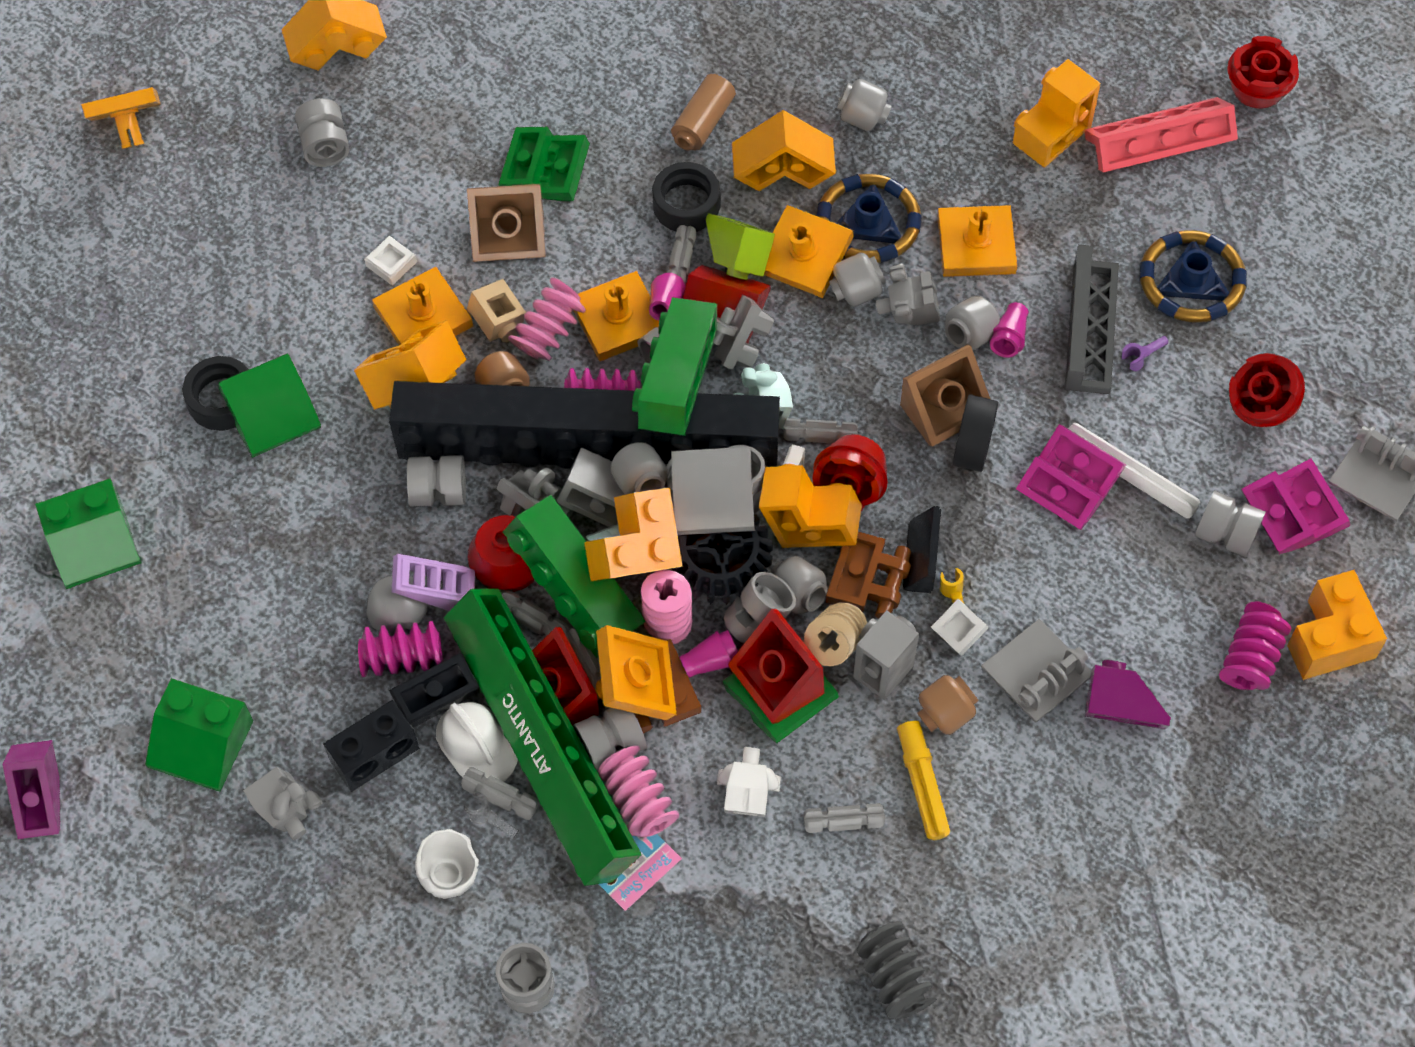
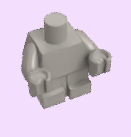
M904 264L890 266V276L893 284L888 286L889 298L876 300L878 314L892 312L895 323L922 325L941 321L937 290L931 272H922L920 276L910 278L907 277Z
M275 767L243 790L254 810L273 828L282 832L287 831L292 840L299 839L306 833V829L301 823L307 817L306 810H315L323 804L317 793L310 790L305 792L303 787L295 782L290 773L278 767Z

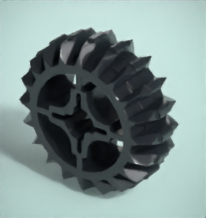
M754 514L755 531L730 532L737 536H732L727 532L710 533L706 539L696 541L705 534L678 535L683 567L671 568V571H676L685 577L690 584V588H692V596L695 600L705 593L710 605L714 602L715 596H722L723 602L727 605L730 602V595L735 594L737 597H740L742 590L756 573L768 572L766 568L772 565L773 556L770 554L773 551V543L771 539L767 538L768 529L766 525L759 526L760 518L757 514ZM716 542H719L720 551H723V563L720 562V556L717 554ZM748 559L742 567L729 573L734 565L742 564L743 560ZM702 568L709 569L713 571V573L706 572L702 570Z

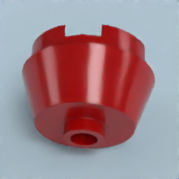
M1256 36L1252 38L1250 43L1238 47L1231 55L1227 66L1229 79L1234 95L1244 105L1258 109L1271 107L1295 87L1299 78L1298 58L1296 54L1292 56L1287 49L1281 46L1282 41L1280 39L1270 36Z
M1270 353L1257 354L1246 359V363L1236 372L1234 377H1231L1229 383V398L1235 414L1245 423L1256 427L1278 426L1290 421L1299 411L1305 393L1304 378L1298 366L1288 358Z
M845 435L821 451L814 461L813 485L829 486L833 483L852 485L862 505L861 511H863L864 506L876 503L881 499L887 490L885 454L876 442L865 436Z
M501 515L487 520L479 528L469 545V567L475 571V577L489 589H512L513 592L526 588L535 581L530 568L522 557L511 549L507 537L503 533L515 518L514 516Z

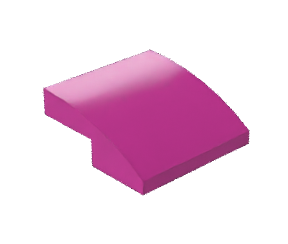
M1059 424L1040 456L1034 458L1016 490L1082 530L1100 506L1126 464Z
M1312 458L1280 475L1274 471L1241 489L1251 506L1266 511L1261 525L1279 555L1305 547L1350 526L1349 518Z

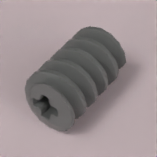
M902 921L891 922L870 931L861 939V943L857 947L858 956L867 958L864 963L866 972L874 974L871 978L873 987L882 989L878 994L880 1002L889 1004L886 1008V1015L890 1019H902L912 1016L926 1009L937 1000L936 998L925 999L924 994L933 986L931 982L918 983L916 980L925 972L924 967L910 968L909 966L917 958V952L903 953L902 951L911 941L909 936L898 938L895 936V933L903 927Z

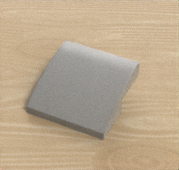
M750 447L671 451L673 507L677 535L755 531Z

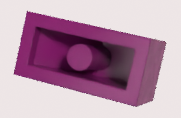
M1102 660V666L1094 665L1091 669L1085 717L1164 730L1170 726L1171 717L1136 671L1126 670V663L1113 660Z
M52 740L11 745L2 766L17 838L24 839L59 834L60 777Z

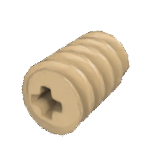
M839 602L830 605L808 625L804 633V644L822 666L842 664L856 650V646L861 640L859 638L860 633L868 622L864 613L850 603Z

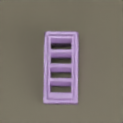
M402 554L393 556V593L450 611L470 589L475 588V571L473 569ZM409 571L414 572L413 585L409 584ZM425 576H427V587H425ZM440 581H443L442 590H440Z

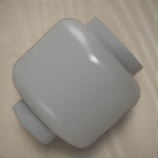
M857 79L853 84L847 82L836 109L841 110L840 118L844 122L864 131H871L877 123L884 125L892 106L886 103L888 94L884 88L866 80Z
M862 252L835 264L833 268L835 278L829 281L837 300L840 301L845 298L846 302L852 307H857L880 296L883 290L882 284L887 283L875 256L869 258L868 255Z
M972 296L952 307L946 314L945 333L948 340L959 348L970 345L972 350L980 348L991 340L993 329L1000 322L998 311L992 303L983 297Z
M633 443L623 447L614 456L611 463V475L624 495L662 489L668 479L667 467L655 449L647 443Z
M798 556L780 561L772 568L770 573L783 579L795 594L796 605L791 612L804 614L809 611H815L823 604L828 588L826 576L822 570Z

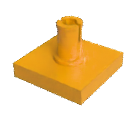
M153 87L81 104L85 119L90 121L107 117L115 119L122 149L132 147L128 133L129 129L134 146L145 144L135 113L139 112L138 110L161 105L158 92Z
M787 205L773 231L775 237L764 275L823 298L830 285L829 281L834 277L833 268L835 264L842 261L854 237L853 230Z
M1011 205L938 208L937 218L943 277L1016 274L1017 258Z
M436 266L372 299L374 309L398 345H401L417 330L445 320L448 321L455 336L474 327L471 316Z
M637 271L578 293V296L581 298L580 302L586 311L582 313L573 310L599 362L638 347V340L659 326V320L654 319L649 313L651 296Z
M608 625L597 630L601 679L597 681L595 689L599 698L603 700L604 706L662 720H668L677 715L668 641Z

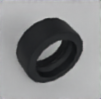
M678 162L664 168L655 178L652 186L654 214L659 222L668 229L677 231L680 225H685L687 227H694L696 232L707 228L706 216L708 213L718 215L721 208L719 180L713 171L704 165L694 162ZM692 185L704 190L707 193L708 199L702 206L695 209L681 210L666 203L665 195L671 189L678 186Z
M227 356L206 358L194 365L185 376L182 387L183 397L189 414L197 424L209 430L218 431L236 428L235 419L228 406L217 409L207 408L199 402V393L214 380L228 379L249 370L243 362Z
M974 395L968 396L953 458L954 466L979 472L983 471L997 414L998 401Z

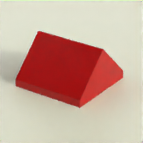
M704 265L699 266L688 274L683 299L716 303L718 318H721L725 307L735 311L742 295L753 299L763 309L771 289L769 284L752 279L736 278L727 275L725 271ZM751 331V333H750V335H749V337H748V339H747V341H746V343H748V344H749V341H750L751 336H752V334H753V331Z
M778 609L770 610L728 663L729 668L772 724L779 723L824 694L822 665Z
M555 627L532 652L573 726L591 716L599 715L597 694L563 629Z

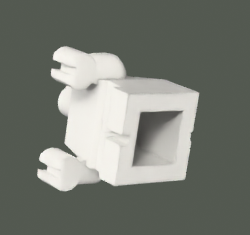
M744 747L742 762H734L727 765L724 769L718 770L717 785L727 786L724 806L725 813L765 817L768 791H780L781 777L775 775L774 771L767 768L766 765L759 764L760 749Z

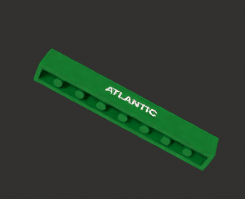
M470 589L444 617L452 637L458 644L471 673L474 675L486 698L487 704L500 724L505 738L510 743L521 769L532 785L540 805L544 808L558 839L563 844L584 886L611 883L642 854L499 589Z

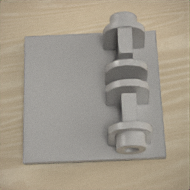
M1363 426L1356 437V441L1328 483L1397 522L1415 494V452L1406 449L1407 445L1404 443L1402 446L1395 443L1397 439L1392 438L1390 440L1388 437L1375 431L1376 428L1374 426L1371 429Z
M1040 619L981 665L987 674L1035 723L1088 681L1091 676V670L1085 665V661L1088 660L1086 652L1080 647L1076 649L1068 648Z

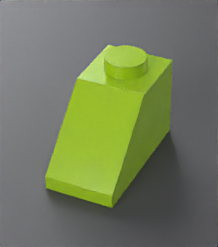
M708 213L706 225L714 263L727 267L726 274L736 278L747 280L749 274L763 277L775 234L735 219Z

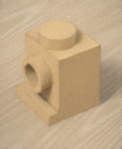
M504 279L472 291L466 310L471 317H474L490 342L498 338L502 342H508L509 336H518L515 327L519 323L523 324L524 314L526 313Z

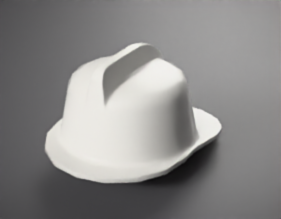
M454 702L450 705V709L441 716L436 727V740L440 749L460 776L463 777L470 767L484 772L486 778L492 776L503 782L512 775L518 759L510 743L505 738L493 711L486 705L476 702L460 704Z

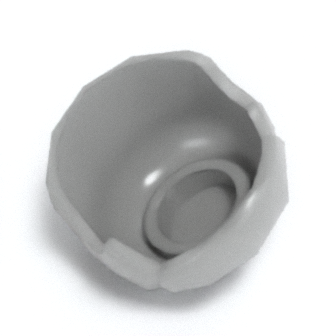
M392 575L381 578L371 589L367 598L366 616L374 629L379 631L381 625H385L389 635L393 636L397 624H401L404 630H411L412 623L417 622L419 624L427 613L428 604L393 593ZM409 576V584L413 585V577Z

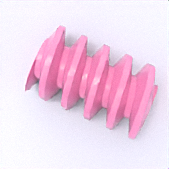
M554 277L550 278V283L554 289L545 287L541 291L545 301L537 299L533 302V307L537 313L528 311L524 314V319L528 325L522 323L516 325L515 329L520 337L513 335L508 337V340L525 354L535 359L542 358L548 361L552 357L547 352L546 347L550 346L557 349L560 347L554 336L556 334L565 337L569 335L563 326L564 322L577 324V320L571 312L575 310L585 313L586 311L580 302L581 298L568 285Z
M655 571L647 576L641 587L642 615L646 621L644 627L652 637L666 641L671 639L673 644H678L686 639L692 628V592L690 584L684 576L676 571Z
M630 746L606 758L600 765L598 774L601 780L606 782L605 786L608 793L614 795L613 802L617 808L621 809L620 815L623 821L629 823L628 830L631 835L649 837L660 833L672 825L679 818V813L675 810L667 813L664 812L672 804L671 798L663 797L657 799V796L664 791L663 784L649 785L657 777V773L653 769L642 772L649 764V758L647 756L635 758L634 756L639 752L640 748L639 746Z

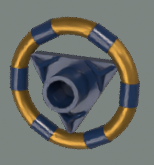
M856 174L841 179L832 185L818 203L816 216L830 221L832 205L842 194L862 187H869L863 194L858 196L856 202L836 224L853 230V239L892 243L876 250H861L849 245L843 257L844 259L862 252L868 255L869 258L875 256L878 263H883L902 255L915 242L920 233L922 215L917 200L907 187L893 178L877 174ZM877 188L884 189L899 199L905 206L908 215L906 231L903 236Z
M1184 230L1175 231L1160 237L1147 249L1140 263L1139 280L1146 297L1159 311L1181 321L1211 322L1226 316L1240 303L1247 288V271L1240 255L1228 242L1206 232ZM1190 243L1157 287L1154 282V268L1157 258L1164 251ZM1199 245H1203L1216 252L1228 262L1232 270V289L1230 293L1213 269L1211 257L1202 251ZM1164 296L1221 302L1204 309H1190L1181 307Z

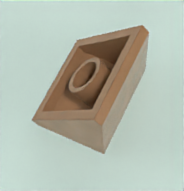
M540 184L467 188L473 262L546 257L544 210Z
M966 345L903 378L900 406L928 445L932 447L959 433L969 395L990 399L972 347Z

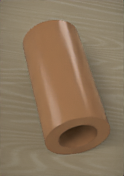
M708 74L704 78L671 129L674 141L680 148L688 151L700 150L736 95L733 85L727 79L716 74Z

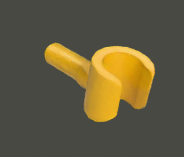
M955 568L956 582L954 583L946 581L943 572H941L940 592L942 595L951 598L952 603L957 599L964 603L962 596L963 572Z

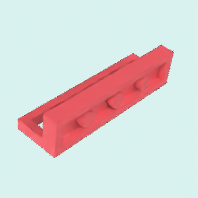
M1218 97L1084 129L1086 140L1096 146L1098 168L1103 173L1238 140L1235 107L1233 104Z

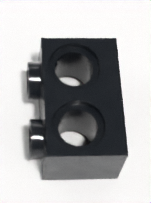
M393 699L323 743L331 764L350 792H353L420 749L414 729Z

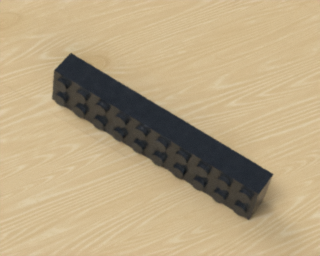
M394 381L389 424L398 459L408 460V457L429 456L432 460H439L441 456L463 455L464 461L481 462L491 466L499 465L500 463H517L525 467H535L542 464L557 465L561 468L571 469L581 448L613 461L614 456L623 447L633 443H647L655 449L665 466L672 459L671 451L720 449L734 445H746L761 453L765 461V467H777L780 396L698 393L684 436L638 429V412H633L632 410L635 392L632 390Z

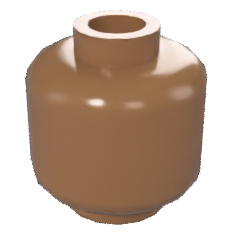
M497 351L489 354L478 364L474 373L476 384L530 385V377L515 355L507 351Z
M943 675L919 694V703L923 709L917 714L931 732L939 728L942 733L951 735L976 716L974 704L979 700L960 676L954 679L949 675Z

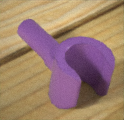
M1162 336L1144 346L1136 343L1127 344L1122 350V360L1131 355L1137 356L1138 358L1130 363V369L1138 371L1144 365V358L1167 345L1168 339L1166 336Z

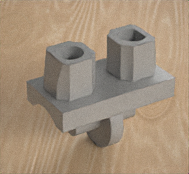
M742 295L735 311L725 307L721 318L717 317V333L714 344L719 346L714 356L722 361L721 364L732 370L735 365L752 368L758 357L759 350L756 346L746 343L751 331L762 336L769 334L774 319L763 311L753 299Z
M549 468L542 469L538 474L528 469L525 473L522 470L518 471L510 479H500L496 488L503 493L500 509L508 515L516 517L550 495L557 502L560 489L553 485L555 473ZM559 504L565 514L570 517L573 510Z

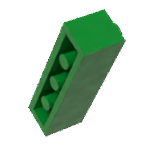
M672 297L668 312H662L660 315L658 333L660 335L652 339L650 347L651 362H645L641 375V385L643 386L642 389H635L632 410L633 412H638V429L685 436L717 333V304Z
M552 495L517 515L503 531L511 549L522 557L530 568L534 580L545 588L554 600L558 612L568 619L577 631L581 643L591 650L596 658H599L597 630L608 625L635 632L646 622L614 578L597 581L590 580L584 543L586 541Z

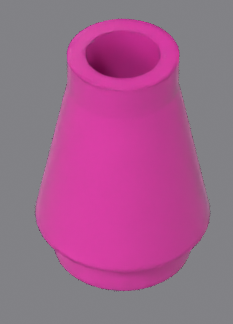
M664 273L652 281L649 313L654 319L659 320L662 312H668L672 297L683 299L686 286L680 276L674 273Z
M1017 302L1010 303L1000 318L999 324L993 329L990 348L995 354L1010 358L1023 350L1025 346L1026 322L1029 314L1025 305Z
M717 630L689 652L679 656L690 678L698 674L729 668L728 663L738 650L729 630L720 634Z

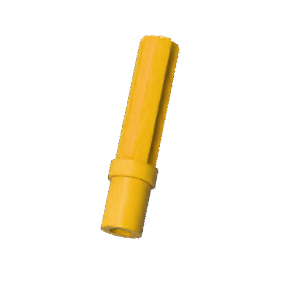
M908 721L902 723L897 727L904 753L902 758L905 767L909 771L926 837L933 841L940 840L949 836L950 828L931 764V752L927 748L920 722Z

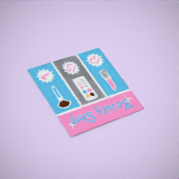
M658 834L649 837L632 835L642 856L613 882L599 884L625 911L682 859Z

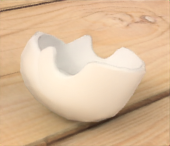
M452 829L434 831L422 840L416 855L415 870L418 880L428 893H432L435 897L446 899L461 896L473 886L478 872L479 860L472 849L471 840L466 835Z

